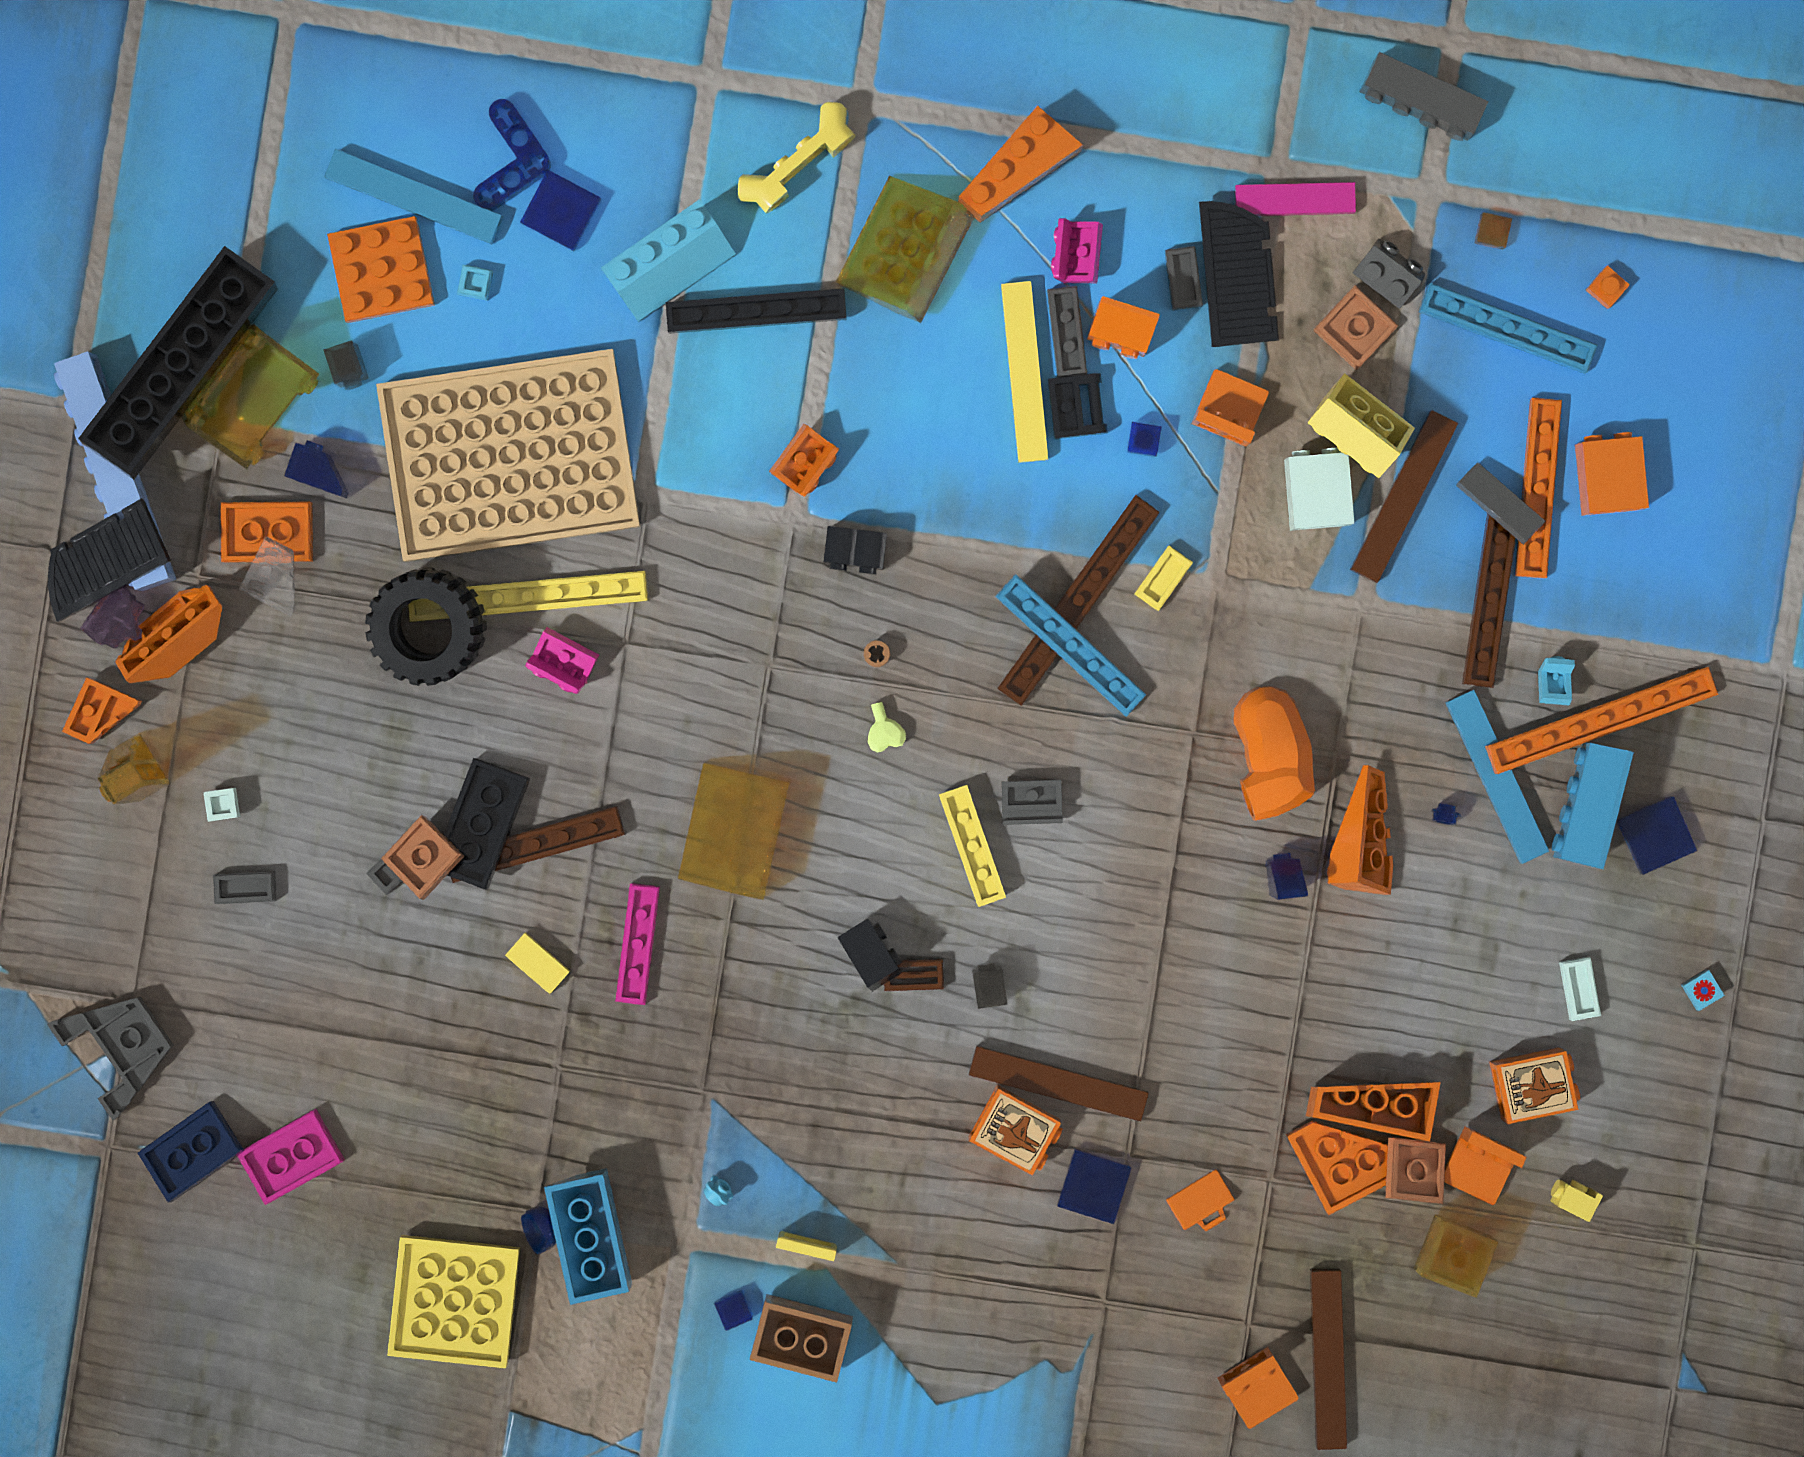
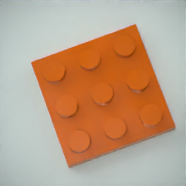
M415 216L327 234L346 323L435 306L418 220Z

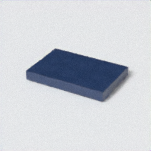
M210 1101L138 1152V1155L166 1201L171 1203L245 1150L215 1102Z

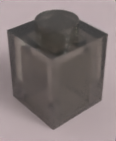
M352 340L323 350L335 385L340 388L344 387L345 390L360 387L362 385L361 381L369 379L359 346Z
M995 962L978 964V970H972L978 1009L1007 1005L1002 967H995Z

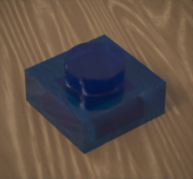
M1132 422L1127 453L1156 457L1162 427Z
M742 1290L714 1302L725 1331L753 1320L754 1316Z

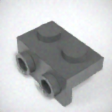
M1378 238L1370 251L1355 268L1353 274L1400 309L1423 281L1426 274L1422 271L1423 267L1412 258L1407 260L1398 253L1399 249L1396 245L1388 240L1382 241Z

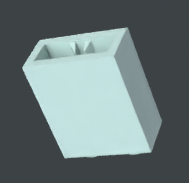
M1338 448L1322 449V454L1310 455V450L1293 451L1292 457L1284 460L1290 531L1342 527L1354 524L1349 455L1340 453Z

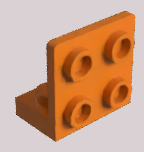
M1215 369L1191 424L1246 447L1253 439L1255 434L1253 431L1269 392Z
M1464 1126L1445 1166L1444 1182L1494 1205L1513 1165L1522 1168L1527 1157L1515 1149Z
M1268 1347L1217 1377L1226 1395L1230 1398L1249 1429L1299 1399Z

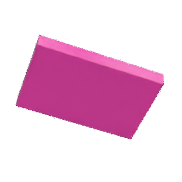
M317 1109L244 1148L245 1151L238 1155L241 1164L265 1205L345 1161Z

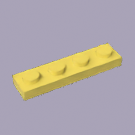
M964 785L939 794L977 906L981 907L1006 898L968 786Z

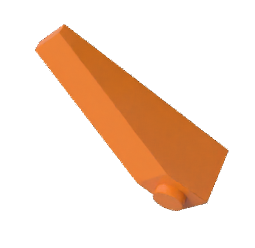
M1363 765L1332 847L1327 868V883L1344 890L1391 895L1393 857L1387 856L1386 839L1391 838L1390 828L1385 826L1383 815L1388 809L1385 772L1369 765Z

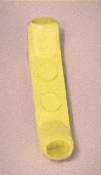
M837 102L824 103L820 107L819 132L812 138L807 136L802 139L796 146L797 151L789 158L785 155L779 159L773 166L775 170L769 176L741 175L738 181V198L743 202H757L766 214L785 201L789 195L784 185L825 149L834 158L855 138L856 135L846 125L847 109L845 106Z

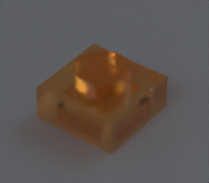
M1483 212L1480 215L1474 243L1504 250L1507 245L1512 218Z

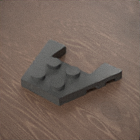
M141 996L58 1019L47 1024L61 1046L67 1045L89 1030L123 1081L97 1098L112 1121L121 1116L174 1046Z

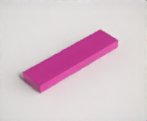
M1355 182L1236 185L1235 206L1246 209L1256 216L1355 214Z
M630 883L615 1002L646 1005L660 886Z

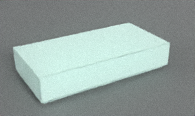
M1591 957L1560 961L1559 965L1569 1020L1576 1021L1601 1016Z

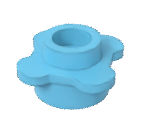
M712 1176L710 1178L711 1182L708 1181L704 1188L706 1198L715 1206L727 1205L729 1203L728 1199L733 1198L731 1187L725 1180Z

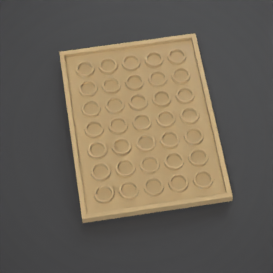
M613 349L376 384L403 562L640 527Z

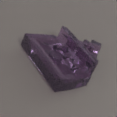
M124 586L100 599L80 629L100 645L106 644L114 649L118 648L122 641L130 638L135 641L142 638V629L138 627V620L145 605L137 601L136 596Z

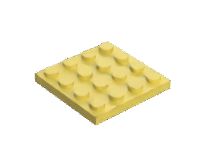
M401 1235L387 1356L507 1368L520 1247Z

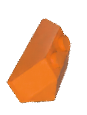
M205 585L201 588L179 591L133 630L124 646L122 655H119L115 661L127 682L136 683L170 678L217 639L222 605L211 587Z

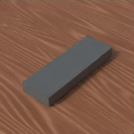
M1077 286L1047 289L1057 378L1086 375L1087 367Z
M1478 462L1456 485L1523 545L1545 523L1543 518Z

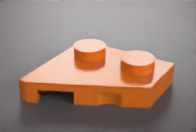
M86 677L62 732L88 744H93L139 707L142 701L93 678Z

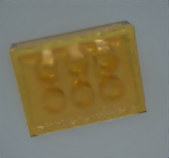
M889 176L836 282L897 314L921 323L975 216L960 202Z
M703 763L678 879L764 900L790 781Z

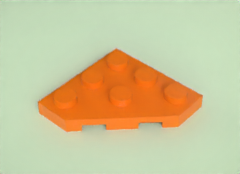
M1310 1121L1286 1134L1328 1215L1386 1186L1388 1144L1314 1121Z

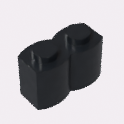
M828 526L823 562L830 564L829 569L847 571V566L859 567V573L876 575L877 570H884L888 534Z

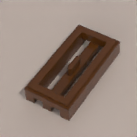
M943 959L902 960L903 963L898 965L899 967L937 966V971L902 972L893 978L938 977L937 983L890 984L889 981L884 984V991L944 989Z

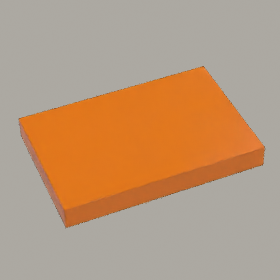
M221 502V562H313L312 502Z

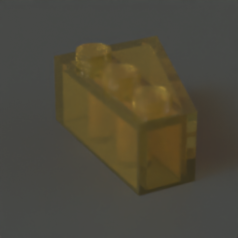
M140 733L108 752L97 778L101 784L99 787L101 794L108 802H112L113 805L140 802L170 784Z

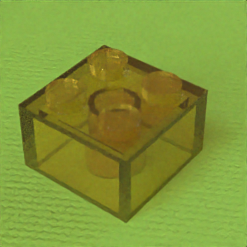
M1435 1214L1414 1270L1421 1277L1477 1298L1498 1241L1487 1233Z

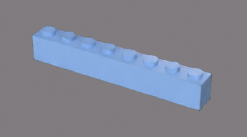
M87 351L54 363L57 371L54 373L55 381L58 387L64 390L67 399L64 401L66 412L70 418H74L77 429H74L76 440L80 446L84 447L87 457H84L85 466L88 472L94 475L97 483L94 486L95 494L98 500L104 503L107 511L104 514V519L114 513L118 514L120 520L124 519L122 509L142 498L160 534L140 475L138 474L134 480L78 440L111 396L97 355ZM168 562L131 582L129 586L134 587V590L145 591L177 579L171 562Z

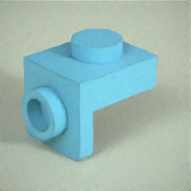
M1560 656L1545 658L1538 670L1539 703L1570 705L1572 701L1571 673L1575 667V660L1565 659Z

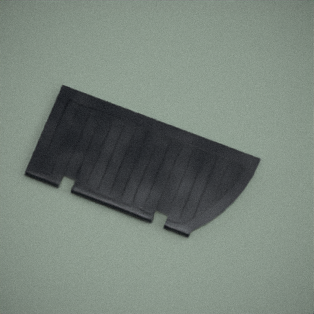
M1214 201L1199 202L1211 347L1279 341L1277 316L1268 317L1267 311L1269 307H1276L1271 248L1262 249L1261 242L1262 240H1270L1269 221L1265 222L1246 209L1232 204Z
M142 498L122 509L124 519L120 520L118 514L114 513L71 537L72 548L69 549L67 543L63 542L50 549L48 590L52 610L57 622L68 618L171 561L146 503Z

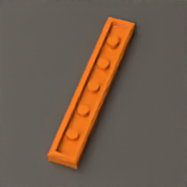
M1530 399L1521 500L1543 518L1545 523L1524 545L1518 540L1515 576L1547 578L1562 400Z

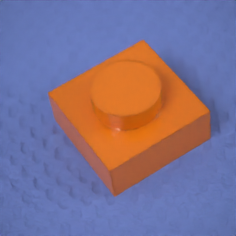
M1607 265L1585 290L1605 308L1609 309L1630 284Z

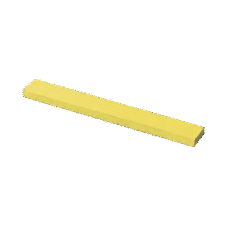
M646 571L467 587L468 590L474 589L478 594L475 599L478 605L483 604L485 610L482 616L648 601ZM418 599L408 604L410 622L450 619L446 611L434 601Z

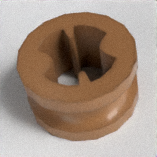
M875 640L866 645L863 656L870 666L881 667L888 662L890 650L884 642ZM877 645L884 648L882 654L885 658L881 662L877 659L876 663L870 660L872 654L869 652V649L872 646H875V649H877Z

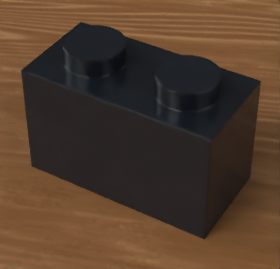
M867 918L837 937L867 988L872 992L902 973L898 965L903 962L894 948L888 950L883 941L887 936L878 922L873 925Z

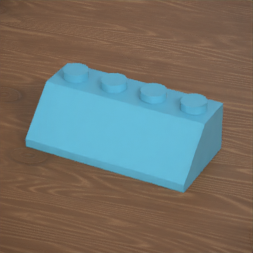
M699 199L602 266L601 269L639 323L665 305V302L671 301L736 254L717 223Z

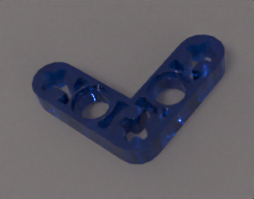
M498 99L490 105L489 117L517 158L478 184L473 192V199L477 206L490 211L496 210L546 176L551 168V161L547 153L514 105L506 99ZM501 107L504 110L510 109L507 114L514 124L510 128L503 118L496 119L499 115L497 110ZM517 131H524L528 134V141L523 146H516L512 143V136ZM536 156L537 159L544 158L541 162L543 167L540 170L536 167L529 169L527 172L531 177L526 179L525 174L518 166L523 164L524 168L527 169L533 164L531 161L533 157ZM510 172H516L520 175V183L514 188H509L504 184V178ZM498 181L506 194L502 196L497 191L492 195L494 200L492 203L489 204L486 200L481 202L480 200L483 199L482 192L487 190L489 193H492L498 189L494 185Z

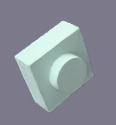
M236 788L203 792L208 822L240 817Z

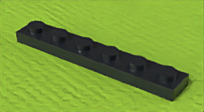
M844 288L665 302L669 334L847 320Z

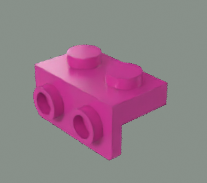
M1059 218L1058 227L1054 231L1056 251L1051 261V270L1055 279L1063 283L1097 284L1102 223L1071 222L1066 218Z
M546 627L542 632L533 655L527 660L525 667L530 669L536 676L546 678L558 684L562 690L578 694L587 684L599 654Z

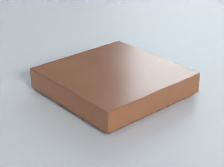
M1355 285L1313 331L1355 370H1358L1398 325Z
M421 815L381 859L419 899L424 900L461 861L464 855L426 816Z
M1388 1138L1385 1198L1443 1204L1446 1144Z

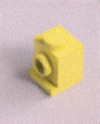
M1558 1179L1551 1189L1552 1198L1550 1201L1556 1206L1590 1222L1603 1195L1573 1179L1570 1184Z

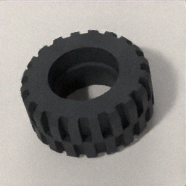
M435 568L415 569L391 579L389 583L383 585L378 590V596L372 599L369 605L372 610L366 614L365 624L370 625V630L365 632L366 640L373 643L374 648L370 649L373 657L379 656L383 661L380 666L385 671L391 669L395 672L394 678L400 681L408 679L409 684L417 686L422 683H426L427 686L436 685L439 682H446L467 669L478 657V651L483 647L486 639L483 637V632L487 630V621L482 619V614L485 613L483 604L478 605L475 599L478 594L474 589L468 590L465 586L466 581L461 577L454 578L451 576L452 572L446 570L435 571ZM418 599L434 601L448 614L452 624V637L444 650L435 654H426L416 650L406 640L401 627V617L405 607L412 601Z

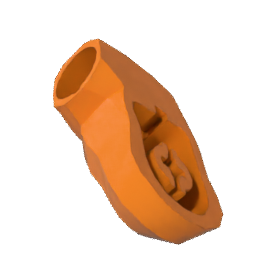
M1273 686L1256 687L1245 693L1234 708L1233 722L1244 745L1245 759L1249 769V773L1243 779H1240L1241 789L1252 819L1257 821L1279 816L1300 806L1313 796L1315 792L1312 745L1296 702L1285 690Z

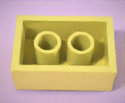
M1345 373L1325 395L1308 421V424L1313 427L1317 434L1328 438L1342 453L1351 456L1360 463L1365 471L1373 473L1378 478L1401 454L1415 427Z

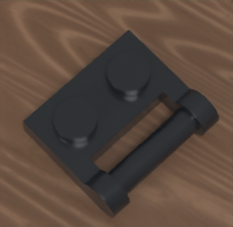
M1101 373L1048 379L1054 439L1108 433L1107 424H1104L1099 387V384L1102 383ZM1081 385H1087L1092 425L1084 426L1079 389Z

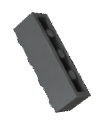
M1381 52L1373 60L1359 91L1365 94V98L1375 104L1383 102L1391 106L1392 110L1401 116L1411 115L1420 119V124L1431 129L1438 127L1447 131L1446 135L1457 141H1463V139L1468 141L1474 135L1489 102Z

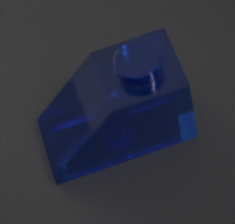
M306 440L305 445L296 442L284 477L347 499L349 492L331 455L322 452L324 446Z
M1286 852L1273 854L1272 860H1265L1269 896L1278 900L1308 896L1299 858L1291 857V853Z

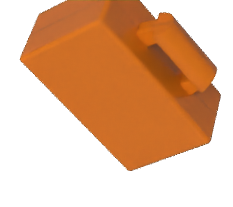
M1216 1169L1166 1199L1184 1230L1198 1223L1206 1232L1226 1220L1223 1207L1235 1200ZM1218 1211L1220 1217L1205 1225L1202 1220Z

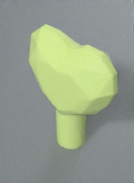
M883 702L872 704L875 723L870 728L868 735L870 748L878 753L884 751L888 746H902L906 740L905 730L896 721L887 718Z

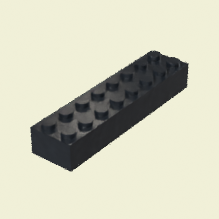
M224 246L78 440L134 480L278 290L275 281Z

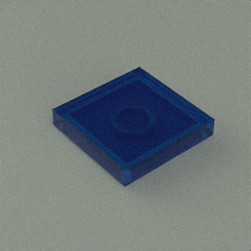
M547 170L520 223L574 252L602 199Z
M1674 796L1667 797L1617 819V823L1639 873L1642 875L1697 851Z
M1074 1148L1058 1198L1057 1207L1114 1224L1132 1167Z

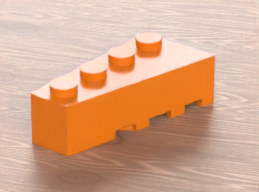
M1037 105L959 195L958 204L981 223L1011 202L1019 194L1034 186L1036 182L1081 153L1083 144Z
M1441 1082L1311 1087L1306 1116L1430 1142Z

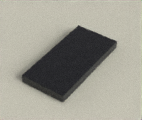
M473 758L444 832V836L464 857L447 876L488 890L530 778Z

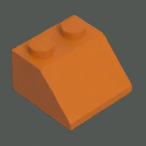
M1102 296L1097 305L1087 340L1093 341L1092 346L1102 350H1109L1110 347L1121 350V355L1131 359H1137L1138 356L1144 357L1160 314Z

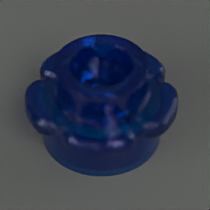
M1438 803V808L1431 810L1434 813L1432 821L1437 823L1456 825L1457 817H1461L1460 813L1455 812L1456 806Z

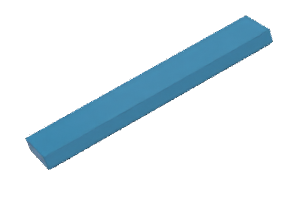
M337 149L334 150L324 176L326 179L491 245L503 219V216Z
M1433 283L1428 284L1418 311L1419 313L1583 374L1588 373L1598 346L1592 342Z
M1016 574L995 595L1004 606L1124 716L1127 717L1146 696L1137 685Z
M1470 690L1445 702L1520 864H1524L1549 852L1512 770L1500 774H1495L1485 746L1498 742L1475 691Z

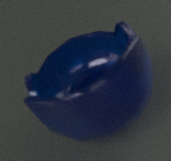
M542 1206L528 1209L521 1216L522 1227L532 1250L536 1254H541L556 1245L550 1212L548 1208Z

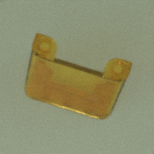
M252 324L183 414L182 420L189 429L247 469L250 464L254 466L264 454V451L261 449L263 446L262 440L297 394L299 396L304 393L310 394L319 382L316 379L319 373L257 325Z

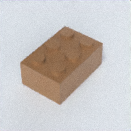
M766 1294L750 1360L837 1383L852 1327L853 1316Z

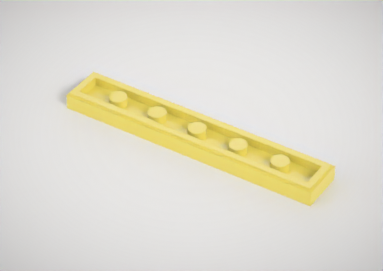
M1031 281L1001 284L1018 463L1048 460Z

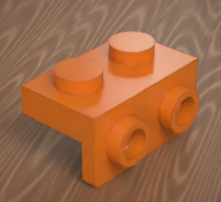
M803 423L769 473L793 491L805 497L808 493L815 490L819 483V477L824 470L834 464L839 448Z

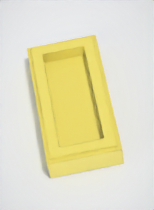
M1168 545L1134 595L1159 611L1193 562Z
M526 932L505 955L549 994L556 989L570 972L566 966Z
M784 1231L779 1232L776 1248L830 1261H834L837 1251L835 1243Z

